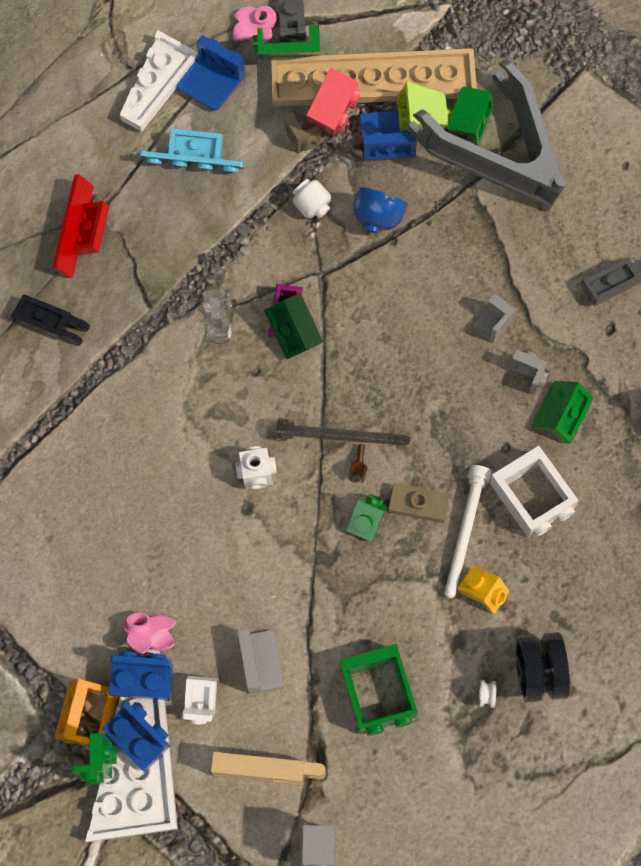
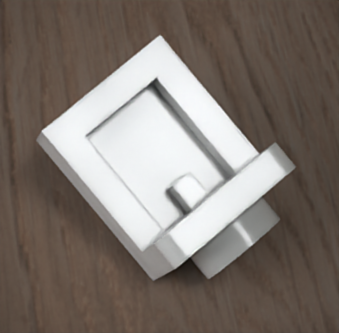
M187 677L185 708L182 712V719L199 725L212 721L216 709L217 678Z

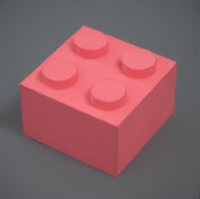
M330 67L306 115L307 123L313 126L318 125L322 131L334 137L337 131L342 133L348 122L349 115L346 114L348 109H354L360 98L359 82Z

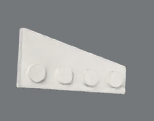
M157 30L154 37L155 41L152 48L150 47L148 50L146 62L143 68L139 70L137 82L134 88H131L120 113V118L123 122L141 132L175 91L177 83L199 57L197 51Z

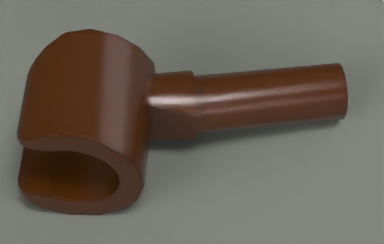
M363 444L358 445L357 458L351 464L348 477L350 481H352L353 475L361 476V483L365 481L367 466L363 460L365 445Z

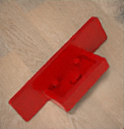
M76 174L73 177L53 262V268L66 278H73L78 255L99 253L109 211V205L104 201L90 203L94 187L80 174Z

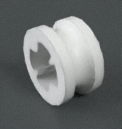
M480 680L479 707L488 704L490 708H495L496 681H491L490 684H487L485 680Z

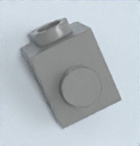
M516 349L510 370L534 379L529 393L535 394L537 387L543 388L549 375L548 372H545L547 361L538 358L530 351L522 352Z

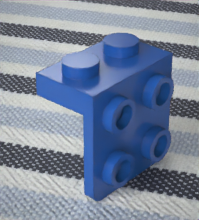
M201 35L196 41L199 57L177 83V88L209 109L217 111L246 77L244 59L236 51L224 48L217 40Z

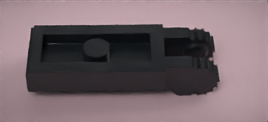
M25 294L22 295L11 315L12 320L57 339L61 340L62 338L76 346H80L83 339L77 334L67 331L68 325L70 324L72 327L84 332H88L90 328L86 321L71 315L70 312Z

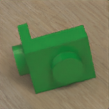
M373 494L363 495L357 501L346 531L372 542L389 505L383 503L384 500L379 496Z

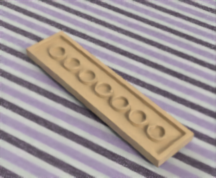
M474 49L271 58L273 107L312 105L330 67L359 82L358 90L361 93L357 103L397 101V95L406 82L443 92L446 99H457L462 87L477 89Z

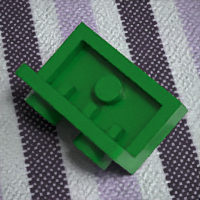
M90 733V765L72 766V774L80 778V781H85L86 785L104 784V779L112 778V764H117L116 745H112V741L103 733Z

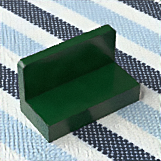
M301 294L290 297L264 310L286 360L323 343Z

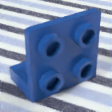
M398 111L362 113L360 115L364 161L416 157L417 140L410 132L400 131Z

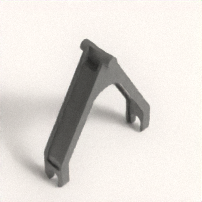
M507 59L498 64L507 72L508 79L499 70L494 72L491 78L493 83L513 103L531 162L516 163L450 134L426 110L421 109L413 114L417 121L421 123L423 130L414 121L408 124V129L430 155L539 203L540 208L544 211H549L567 185L566 178L561 175L532 84Z

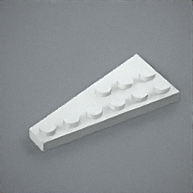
M149 649L144 654L137 653V657L149 658V654H160V651ZM120 697L115 715L123 708L121 704L125 700L131 706L136 702L148 714L144 719L151 726L155 723L159 724L168 734L166 704L164 700ZM109 738L112 741V745L117 747V764H112V778L104 779V784L99 785L96 802H94L92 810V820L85 842L178 830L170 747L146 772H143Z

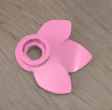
M246 6L234 14L238 23L233 29V41L238 42L251 39L253 44L252 36L257 35V28L263 29L265 44L271 41V29L274 27L277 19L276 13L271 7L260 6L254 8ZM263 15H267L264 20H260Z
M140 612L129 615L124 624V632L128 635L127 644L129 648L140 654L146 653L149 648L157 651L172 648L175 645L174 638L168 630L174 627L176 620L164 615L149 617L147 614Z

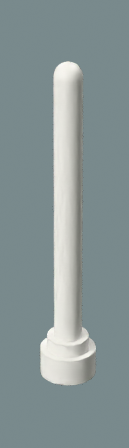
M470 465L467 478L471 487L444 591L447 598H453L456 595L481 490L490 481L492 471L484 466Z

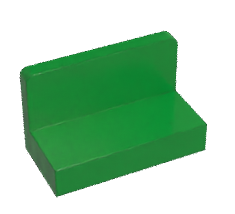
M462 87L449 119L447 131L466 135L467 141L480 146L494 107L492 92Z
M554 381L532 427L535 430L551 431L562 443L571 444L594 397L579 382Z

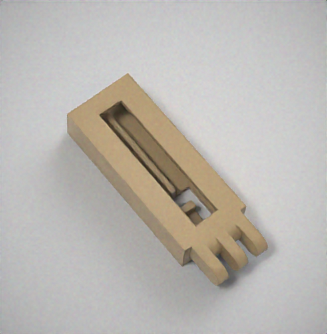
M213 752L211 773L214 777L304 786V778L320 780L326 776L325 766L321 763Z

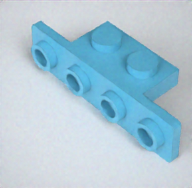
M171 128L169 153L140 151V156L147 158V163L162 164V160H171L173 166L187 167L189 162L198 163L197 168L213 170V165L223 166V171L238 173L239 168L246 167V163L241 161L221 159L223 134Z

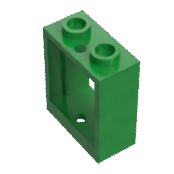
M397 644L339 660L359 734L366 732L367 736H373L384 732L383 727L395 724L396 728H400L413 723L412 719L417 717L418 712ZM392 663L406 710L365 722L351 675Z

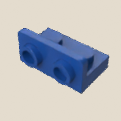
M128 651L119 652V656L111 655L110 662L113 665L109 688L110 696L170 700L174 665L171 660L167 659L166 655L149 654V658L137 657V653Z
M125 700L121 704L123 708L102 730L143 772H146L170 747L169 743L165 740L169 735L159 724L155 723L151 726L144 719L148 714L139 704L135 702L131 706Z

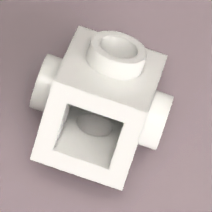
M253 446L245 449L243 452H239L241 462H235L238 479L243 478L245 489H262L273 485L271 474L277 473L275 458L274 456H268L267 448Z

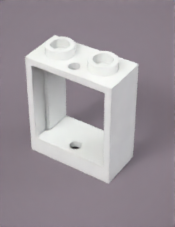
M537 446L491 476L490 485L528 538L535 533L537 536L543 535L552 528L551 523L558 519L563 522L575 513L574 509L579 500L540 446ZM539 466L564 502L532 520L508 485Z

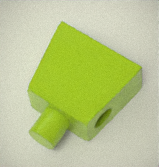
M406 82L397 95L400 131L410 132L408 124L413 121L423 130L421 123L413 116L414 113L421 109L426 110L443 129L447 127L453 110L447 109L446 96L443 92Z

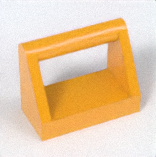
M81 679L70 680L54 739L90 747L89 738L76 735L87 691L107 695L98 733H103L109 738L102 728L115 716L119 697L109 695L110 687Z

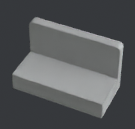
M249 629L238 631L249 694L283 688L284 683L274 631L269 630L253 634L250 633Z

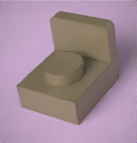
M293 112L283 116L284 131L298 153L304 150H311L321 142V129L318 125L306 130L301 119L297 120Z

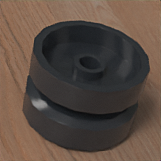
M559 632L545 633L540 641V646L533 635L517 636L516 668L524 702L541 701L545 689L552 700L567 699L570 693V675L567 652L562 635Z

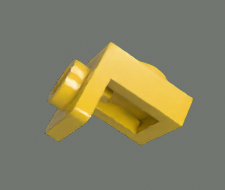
M473 565L457 588L462 595L484 604L487 610L494 614L505 602L509 593L508 588L500 577Z

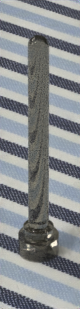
M278 418L277 441H287V439H293V436L402 446H406L410 442L409 436L403 434L294 425V422H289V419Z

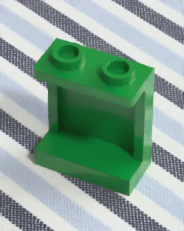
M319 25L309 26V42L265 44L262 28H257V35L252 36L253 51L259 55L260 60H270L276 57L320 56Z

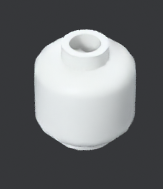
M306 179L293 191V204L305 218L310 219L317 216L320 219L330 210L328 204L331 201V195L318 180L309 181Z

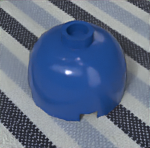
M360 187L357 189L354 198L353 210L357 220L365 224L364 230L379 234L380 230L393 229L401 222L408 204L395 196L392 199L386 196L384 192Z

